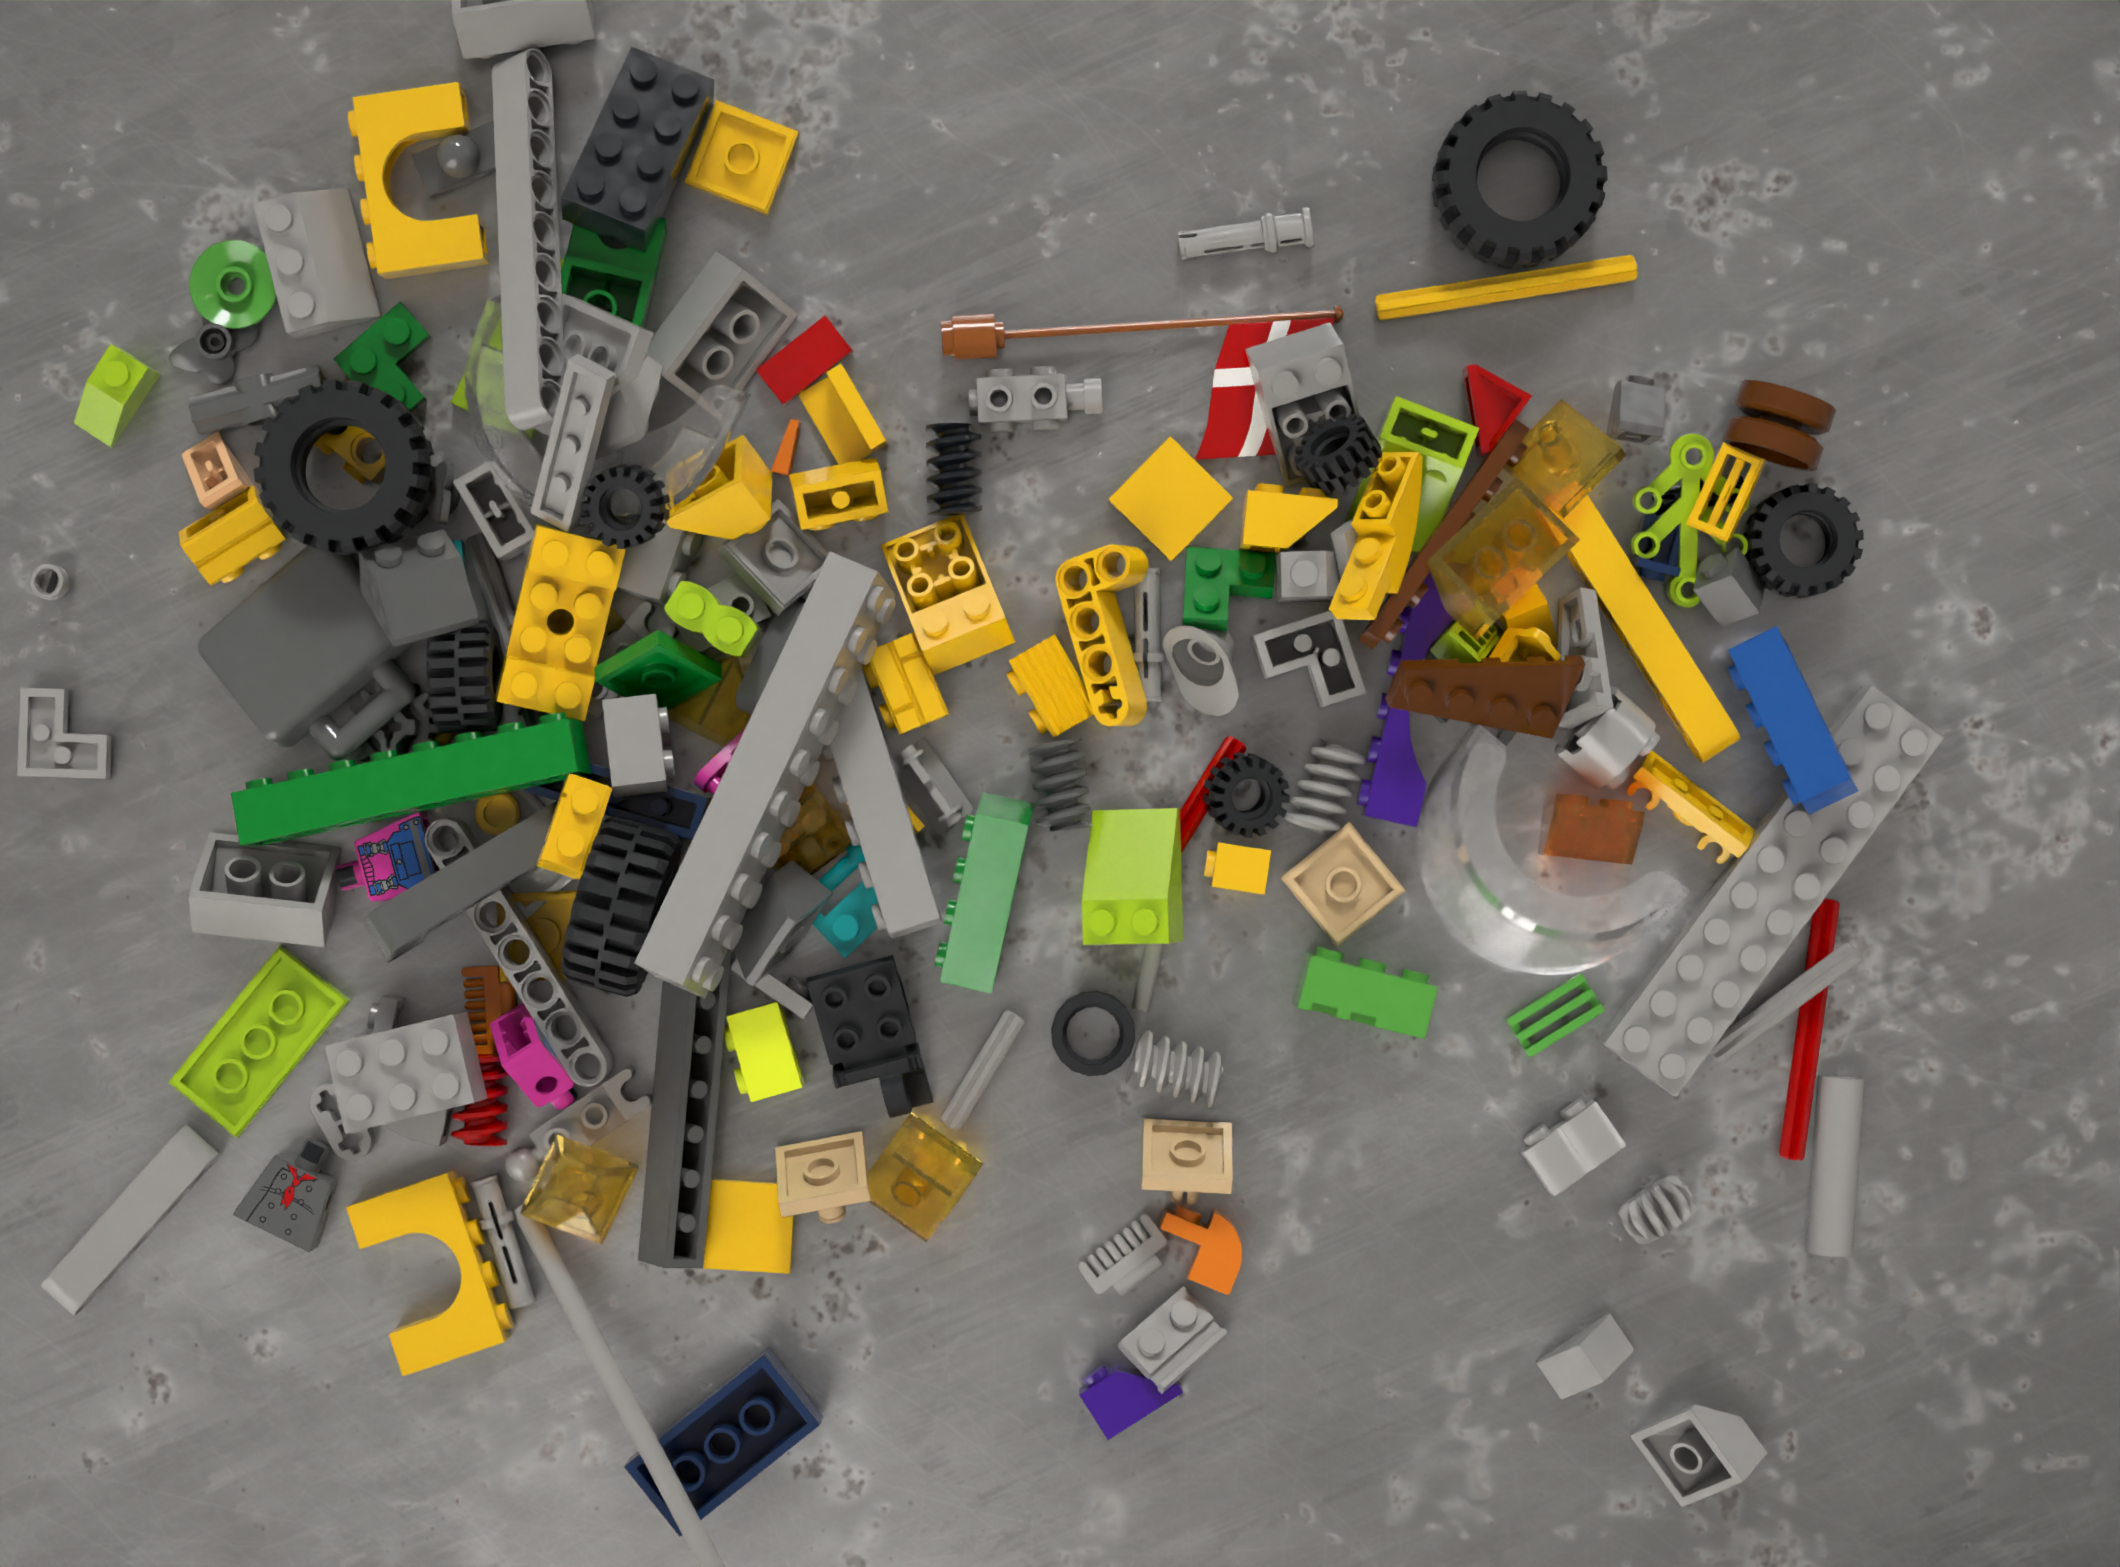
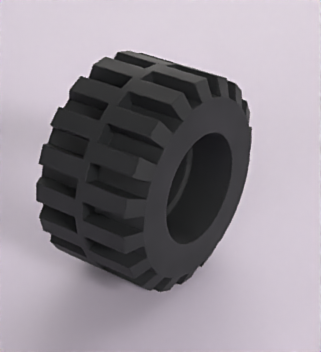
M1808 483L1801 486L1797 484L1771 494L1770 497L1762 500L1756 506V512L1751 514L1746 522L1749 525L1748 531L1743 533L1748 542V551L1744 556L1748 561H1751L1754 570L1764 581L1765 588L1768 590L1775 589L1779 591V595L1785 597L1797 596V598H1805L1834 589L1844 583L1843 579L1845 577L1851 576L1856 569L1853 565L1855 560L1861 559L1863 549L1858 548L1859 541L1864 540L1863 530L1857 529L1856 522L1860 521L1857 511L1851 513L1847 508L1851 503L1845 497L1838 498L1834 495L1835 490L1829 487L1818 488V484ZM1796 515H1804L1816 521L1825 536L1824 554L1820 561L1811 567H1799L1790 562L1780 546V532L1784 523Z
M490 619L479 620L478 625L428 638L426 652L428 701L432 719L440 733L496 731V727L499 726L504 703L497 702L495 696L502 671L503 658L499 635Z

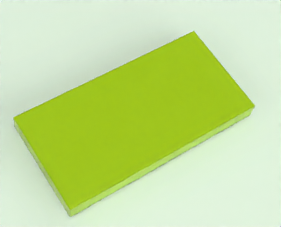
M279 945L168 1083L235 1138H239L345 1009L351 999L286 946Z

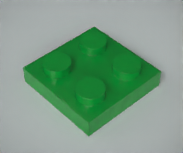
M656 630L595 666V682L623 697L656 694L658 708L667 707L668 711L722 679V664L662 631Z

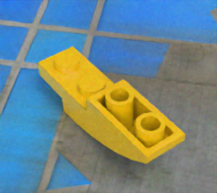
M1383 452L1382 457L1378 458L1380 463L1373 469L1351 523L1359 536L1329 607V610L1336 619L1375 620L1385 594H1398L1411 554L1419 514L1423 458L1419 452Z

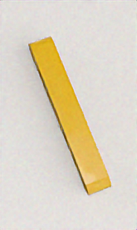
M1574 482L1538 505L1544 521L1586 587L1596 590L1598 606L1695 757L1703 764L1739 741L1741 738L1735 725L1578 482Z

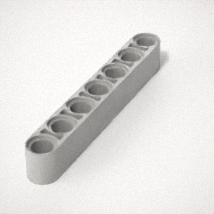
M457 818L434 821L425 833L427 850L440 870L481 846L469 826ZM445 826L454 828L458 834V844L451 851L444 849L439 842V833ZM502 888L467 909V914L569 1077L576 1084L584 1087H591L605 1080L613 1068L611 1053L508 888ZM493 901L500 903L506 911V918L500 926L492 925L486 918L487 906ZM515 939L524 941L529 947L530 955L524 964L514 962L510 957L509 947ZM538 977L548 979L552 983L553 995L549 1001H541L533 993V984ZM561 1015H567L576 1022L577 1032L574 1038L565 1039L558 1034L556 1022ZM585 1053L595 1055L601 1063V1070L595 1077L585 1075L581 1071L580 1059Z

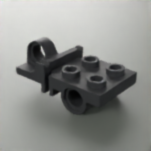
M893 955L808 977L807 985L829 1063L833 1065V1081L836 1089L879 1077L889 1118L912 1113V1108L933 1103L931 1089L920 1054V1047L918 1042L916 1043V1033L910 1018L906 994Z

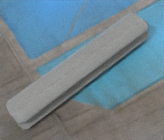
M1009 1010L1003 1012L943 1112L941 1121L946 1126L956 1131L962 1129L1024 1026V1019Z

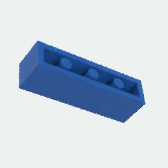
M1775 626L1729 649L1728 651L1734 664L1727 667L1737 689L1741 691L1746 688L1752 699V702L1745 705L1756 728L1764 726L1770 737V740L1763 744L1774 766L1777 767L1783 764L1789 778L1783 780L1782 784L1792 804L1796 805L1801 802L1810 815L1858 792L1859 790L1778 627Z

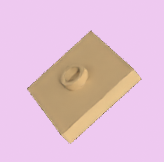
M1350 822L1346 823L1339 831L1335 832L1280 877L1336 947L1406 891Z

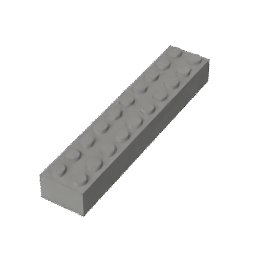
M829 551L634 964L655 977L703 999L706 998L709 990L714 991L718 986L724 971V967L721 966L728 949L733 950L741 938L743 925L740 923L747 909H752L759 900L762 892L760 881L767 867H773L780 855L782 847L781 843H779L786 826L791 827L798 817L801 803L798 800L805 785L810 786L818 774L820 762L817 760L824 745L829 746L837 734L839 722L836 719L843 705L850 704L855 696L858 687V681L855 679L862 664L867 665L875 653L877 641L874 639L881 624L886 625L893 615L896 601L893 599L895 594L878 571Z
M1873 685L1861 686L1829 729L1859 791L1809 815L1801 802L1796 805L1792 804L1784 789L1755 828L1749 848L1739 859L1736 856L1733 857L1598 1038L1600 1043L1675 1097L1678 1096L1944 739Z

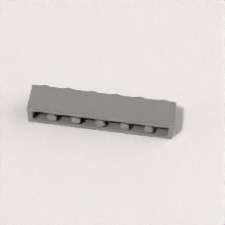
M861 666L855 679L858 681L855 696L850 704L843 705L836 719L839 722L837 734L829 746L824 745L822 750L826 761L834 760L839 777L833 778L832 782L839 803L847 802L852 819L845 821L853 846L860 844L865 857V861L858 863L865 887L870 888L874 886L878 903L871 905L877 927L879 931L887 929L889 936L894 939L941 924L943 920L870 686Z

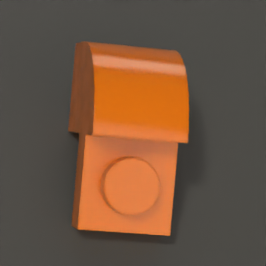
M1177 1205L1176 1210L1173 1211L1165 1207L1159 1222L1160 1229L1198 1244L1186 1272L1187 1279L1229 1296L1242 1262L1241 1241L1232 1222L1223 1213L1214 1208L1207 1224L1200 1222L1202 1214L1190 1208Z

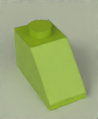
M110 344L86 381L74 424L113 448L161 374L125 350Z

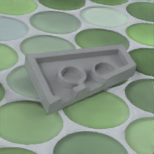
M1579 587L1559 599L1557 651L1562 656L1560 660H1564L1565 655H1581L1585 663V667L1558 726L1572 729L1613 708L1596 590Z

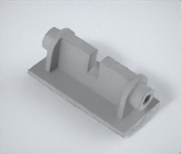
M925 737L910 745L892 759L898 778L938 835L975 810Z

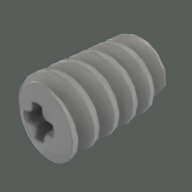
M1319 738L1326 744V747H1312L1310 751L1320 761L1319 764H1305L1303 768L1313 777V780H1299L1297 786L1307 795L1306 797H1292L1290 801L1300 812L1286 813L1284 819L1328 837L1324 834L1326 830L1339 831L1341 828L1331 817L1332 814L1347 813V809L1338 801V798H1353L1354 792L1344 784L1345 781L1360 780V775L1351 766L1352 764L1366 765L1367 759L1355 751Z
M1147 1030L1136 1044L1127 1072L1126 1083L1136 1072L1139 1073V1087L1144 1088L1151 1078H1155L1156 1092L1161 1093L1167 1084L1171 1083L1173 1084L1174 1098L1178 1099L1185 1088L1190 1089V1103L1195 1104L1203 1093L1207 1095V1108L1211 1109L1219 1089L1224 1068L1221 1066V1055L1219 1052H1213L1205 1062L1203 1047H1196L1191 1055L1188 1056L1186 1042L1180 1041L1174 1050L1171 1051L1170 1038L1168 1036H1163L1154 1046L1153 1033Z

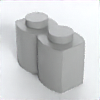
M1581 1098L1574 1101L1559 1113L1563 1119L1555 1126L1548 1129L1543 1124L1523 1138L1527 1145L1519 1151L1552 1196H1556L1573 1185L1588 1172L1626 1146V1143L1596 1101L1590 1100L1584 1103Z

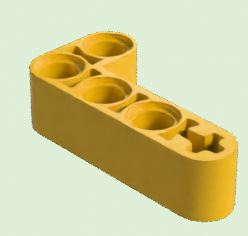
M1105 545L1068 559L1060 565L1055 576L1056 587L1093 714L1101 724L1106 726H1134L1143 720L1147 711V700L1115 592L1132 587L1143 581L1147 575L1149 565L1145 553L1140 548L1128 545ZM1121 555H1123L1126 562L1125 571L1122 575L1117 571V562ZM1084 569L1087 574V583L1081 589L1079 575ZM1095 612H1097L1100 621L1096 631L1091 626V618ZM1107 654H1109L1112 660V667L1108 674L1103 667V661Z

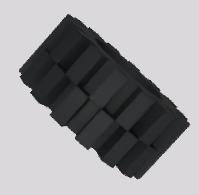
M1345 414L1338 415L1335 422L1331 418L1324 421L1325 426L1321 429L1318 426L1311 430L1313 435L1311 437L1304 436L1301 440L1303 445L1297 446L1295 450L1297 455L1294 456V461L1311 488L1322 489L1325 495H1332L1335 489L1338 493L1345 492L1346 486L1349 484L1355 487L1360 484L1357 479L1361 476L1367 478L1372 474L1369 468H1376L1380 463L1377 458L1382 457V447L1364 418L1361 416L1357 417L1356 414H1350L1348 418Z
M622 464L604 470L601 474L594 476L590 480L592 485L584 490L583 495L588 498L587 501L581 502V511H588V517L583 518L586 526L592 524L595 528L590 532L595 539L603 537L602 544L607 546L615 544L617 549H625L650 541L656 537V533L663 530L666 524L662 522L669 517L670 513L669 509H665V504L670 502L669 494H662L661 489L666 487L663 481L659 480L656 482L653 479L656 473L650 469L646 471L641 470V465L633 464L628 466L627 464ZM619 489H627L634 492L640 500L641 513L633 523H623L612 513L611 499Z
M1241 752L1233 753V760L1224 757L1220 760L1223 765L1221 769L1213 766L1209 771L1215 775L1213 781L1205 779L1203 787L1209 790V794H1203V802L1210 806L1206 808L1209 816L1215 819L1214 821L1218 825L1237 836L1240 834L1245 838H1253V833L1258 836L1267 834L1264 827L1276 828L1279 823L1274 818L1277 814L1284 818L1287 810L1281 806L1282 802L1290 803V795L1284 792V789L1289 788L1288 781L1281 777L1284 774L1279 768L1255 754L1247 753L1246 756ZM1245 779L1256 780L1261 789L1258 802L1249 810H1237L1232 802V794L1235 787Z

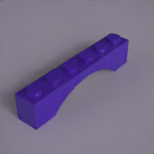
M1448 560L1439 573L1433 569L1423 581L1429 586L1427 592L1415 608L1405 607L1398 617L1404 621L1403 626L1398 631L1403 633L1399 650H1391L1386 675L1393 676L1394 678L1401 660H1423L1432 643L1443 630L1467 610L1477 566ZM1382 692L1376 713V718L1383 720L1380 736L1371 737L1366 757L1367 762L1373 763L1369 780H1361L1356 805L1363 806L1362 816L1417 827L1427 783L1419 769L1411 743L1409 711L1390 708L1385 698L1387 693Z

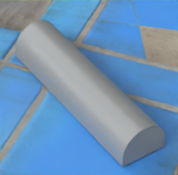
M1818 1075L1806 1252L1810 1254L1829 1257H1853L1865 1079Z

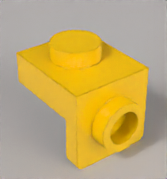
M1508 627L1489 658L1499 657L1501 662L1525 661V657L1544 656L1546 661L1560 660L1562 656L1553 647L1551 638L1544 631L1535 627L1528 629Z

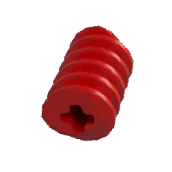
M477 1054L488 1099L464 1105V1110L453 1113L452 1119L464 1123V1128L452 1131L451 1136L464 1141V1144L470 1146L507 1145L506 1139L495 1134L506 1130L508 1122L495 1116L508 1111V1104L496 1100V1098L508 1094V1087L496 1082V1080L504 1078L509 1074L502 1066L496 1064V1062L500 1061L498 1054Z

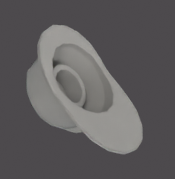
M1182 625L1171 628L1164 635L1162 647L1183 697L1195 709L1206 715L1221 716L1228 714L1237 705L1240 695L1238 681L1232 667L1235 656L1233 638L1227 631L1198 629L1193 626Z

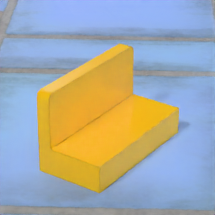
M842 364L827 371L828 377L799 394L802 403L838 464L863 460L888 445Z

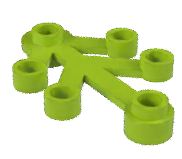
M1692 433L1682 435L1673 442L1669 451L1670 464L1648 486L1640 487L1634 492L1632 496L1634 508L1638 512L1652 514L1660 508L1662 503L1661 496L1681 479L1680 498L1648 529L1636 533L1630 543L1631 550L1636 556L1645 559L1652 558L1659 552L1660 542L1679 525L1678 568H1681L1679 577L1672 575L1668 579L1666 594L1672 603L1686 608L1693 607L1701 601L1695 592L1689 598H1684L1681 595L1682 585L1686 582H1691L1695 585L1697 575L1698 530L1686 525L1700 494V479L1705 483L1714 460V450L1711 443L1705 437ZM1690 448H1696L1699 452V460L1693 465L1686 461V453ZM1722 474L1714 490L1718 497L1727 481ZM1735 488L1732 494H1738L1740 489ZM1645 492H1650L1654 497V502L1651 507L1644 509L1640 504V497ZM1749 498V501H1748V503H1747V505H1746V507H1745V509H1744V512H1746V510H1747L1748 507H1749L1750 498ZM1727 504L1724 512L1729 514L1731 508ZM1708 506L1700 520L1705 523L1708 522L1712 514V510ZM1720 520L1717 528L1722 530L1724 523ZM1733 533L1732 538L1738 539L1739 549L1745 555L1748 550L1746 538L1741 534ZM1648 536L1652 540V548L1647 553H1642L1638 548V543L1643 537ZM1711 536L1718 544L1719 552H1726L1727 542Z

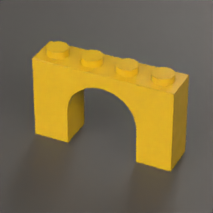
M453 82L352 97L354 110L348 111V123L352 137H358L360 154L354 155V164L359 182L365 181L367 198L361 199L360 205L364 224L371 225L373 242L367 243V255L371 269H377L378 274L384 279H393L490 265L485 223L478 214L432 221L416 220L399 211L393 200L390 188L393 167L406 149L421 141L445 138L471 130L466 91L461 84Z
M455 1169L354 1202L346 1207L360 1249L405 1234L423 1233L443 1241L453 1251L460 1266L461 1284L459 1293L449 1309L398 1327L389 1333L402 1376L504 1343L511 1336L509 1329L513 1328V1320L506 1303H499L494 1288L499 1286L496 1268L492 1261H485L480 1246L485 1244L484 1233L480 1229L479 1220L477 1218L471 1219L466 1204L471 1202L470 1191L464 1177L457 1178Z

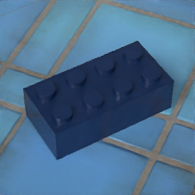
M768 1347L656 1437L700 1520H702L821 1424L823 1415ZM636 1452L629 1458L624 1468L679 1537L682 1536L640 1453Z

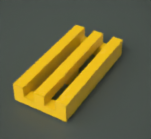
M1723 442L1686 525L1729 543L1765 466L1766 460ZM1730 455L1736 457L1737 459L1708 522L1700 521ZM1746 462L1752 465L1721 530L1717 528Z

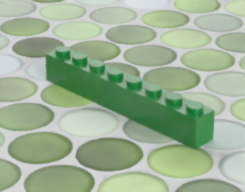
M566 713L548 714L539 717V725L524 728L523 722L508 723L497 726V734L482 737L479 731L468 732L454 736L455 743L439 746V741L422 742L412 745L413 753L398 756L396 750L382 751L371 754V762L356 765L353 759L342 760L328 764L329 771L314 774L313 769H302L287 773V780L273 783L272 778L248 781L245 783L246 790L231 793L240 846L261 847L562 781L569 774L577 776L592 774L582 721L566 718Z

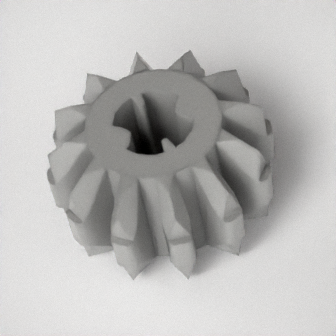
M1667 1176L1649 1185L1646 1189L1627 1200L1626 1203L1621 1205L1618 1213L1629 1235L1633 1236L1638 1244H1648L1689 1220L1695 1214L1697 1205L1688 1187L1677 1176Z

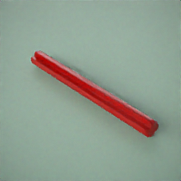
M1825 898L1812 915L1804 973L1834 951L1840 903L1835 899ZM1829 986L1799 1007L1779 1148L1780 1157L1788 1160L1800 1161L1805 1157Z

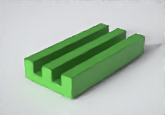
M1578 973L1505 1019L1528 1057L1534 1056L1605 1012V1009L1597 1000L1595 993L1587 984V980L1582 973ZM1579 987L1582 992L1580 995L1522 1030L1519 1022L1574 988ZM1585 1002L1589 1003V1009L1532 1044L1528 1040L1529 1037Z

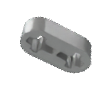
M333 1082L319 1085L310 1096L309 1107L333 1151L339 1158L346 1161H356L368 1155L375 1144L373 1129L368 1128L352 1132L353 1134L361 1132L364 1137L359 1143L361 1151L357 1152L354 1147L346 1149L343 1141L348 1136L344 1132L342 1119L339 1120L332 1109L324 1111L320 1104L326 1099L323 1093L326 1090L330 1095H335Z

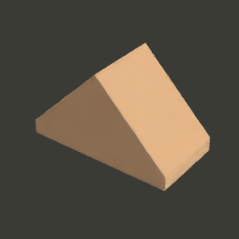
M219 431L181 454L199 501L204 508L214 510L253 486L250 478Z

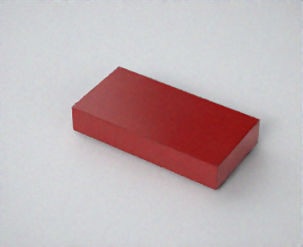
M823 316L757 368L756 371L782 405L785 406L825 375L827 371L853 353V350L828 318Z

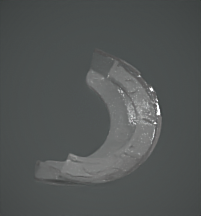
M501 295L487 300L472 341L465 372V399L468 401V410L472 423L471 431L484 460L490 463L498 476L506 483L505 487L532 507L549 435L534 428L519 430L510 422L507 416L504 394ZM723 384L710 386L703 391L694 405L674 422L664 427L647 431L644 438L639 442L629 444L608 456H602L594 460L588 487L592 485L590 480L594 476L601 474L604 470L622 464H627L628 466L633 464L641 465V470L646 471L650 469L656 473L653 477L656 482L659 480L663 481L666 487L661 489L662 494H669L670 502L665 504V509L670 510L673 506L686 499L709 475L741 418L751 394ZM619 489L612 496L611 510L619 521L633 523L641 513V503L634 492L627 489ZM582 510L578 525L593 527L592 524L585 525L583 518L588 517V511Z
M1471 725L1443 760L1425 791L1415 840L1419 875H1421L1425 891L1431 901L1430 903L1445 926L1465 946L1495 964L1516 971L1544 975L1578 972L1598 966L1630 948L1689 894L1690 890L1671 875L1662 871L1645 873L1638 880L1620 890L1594 897H1574L1559 894L1538 885L1528 878L1515 865L1506 852L1500 839L1495 819L1496 791L1501 772L1506 764L1507 754L1505 748L1495 736L1481 725Z

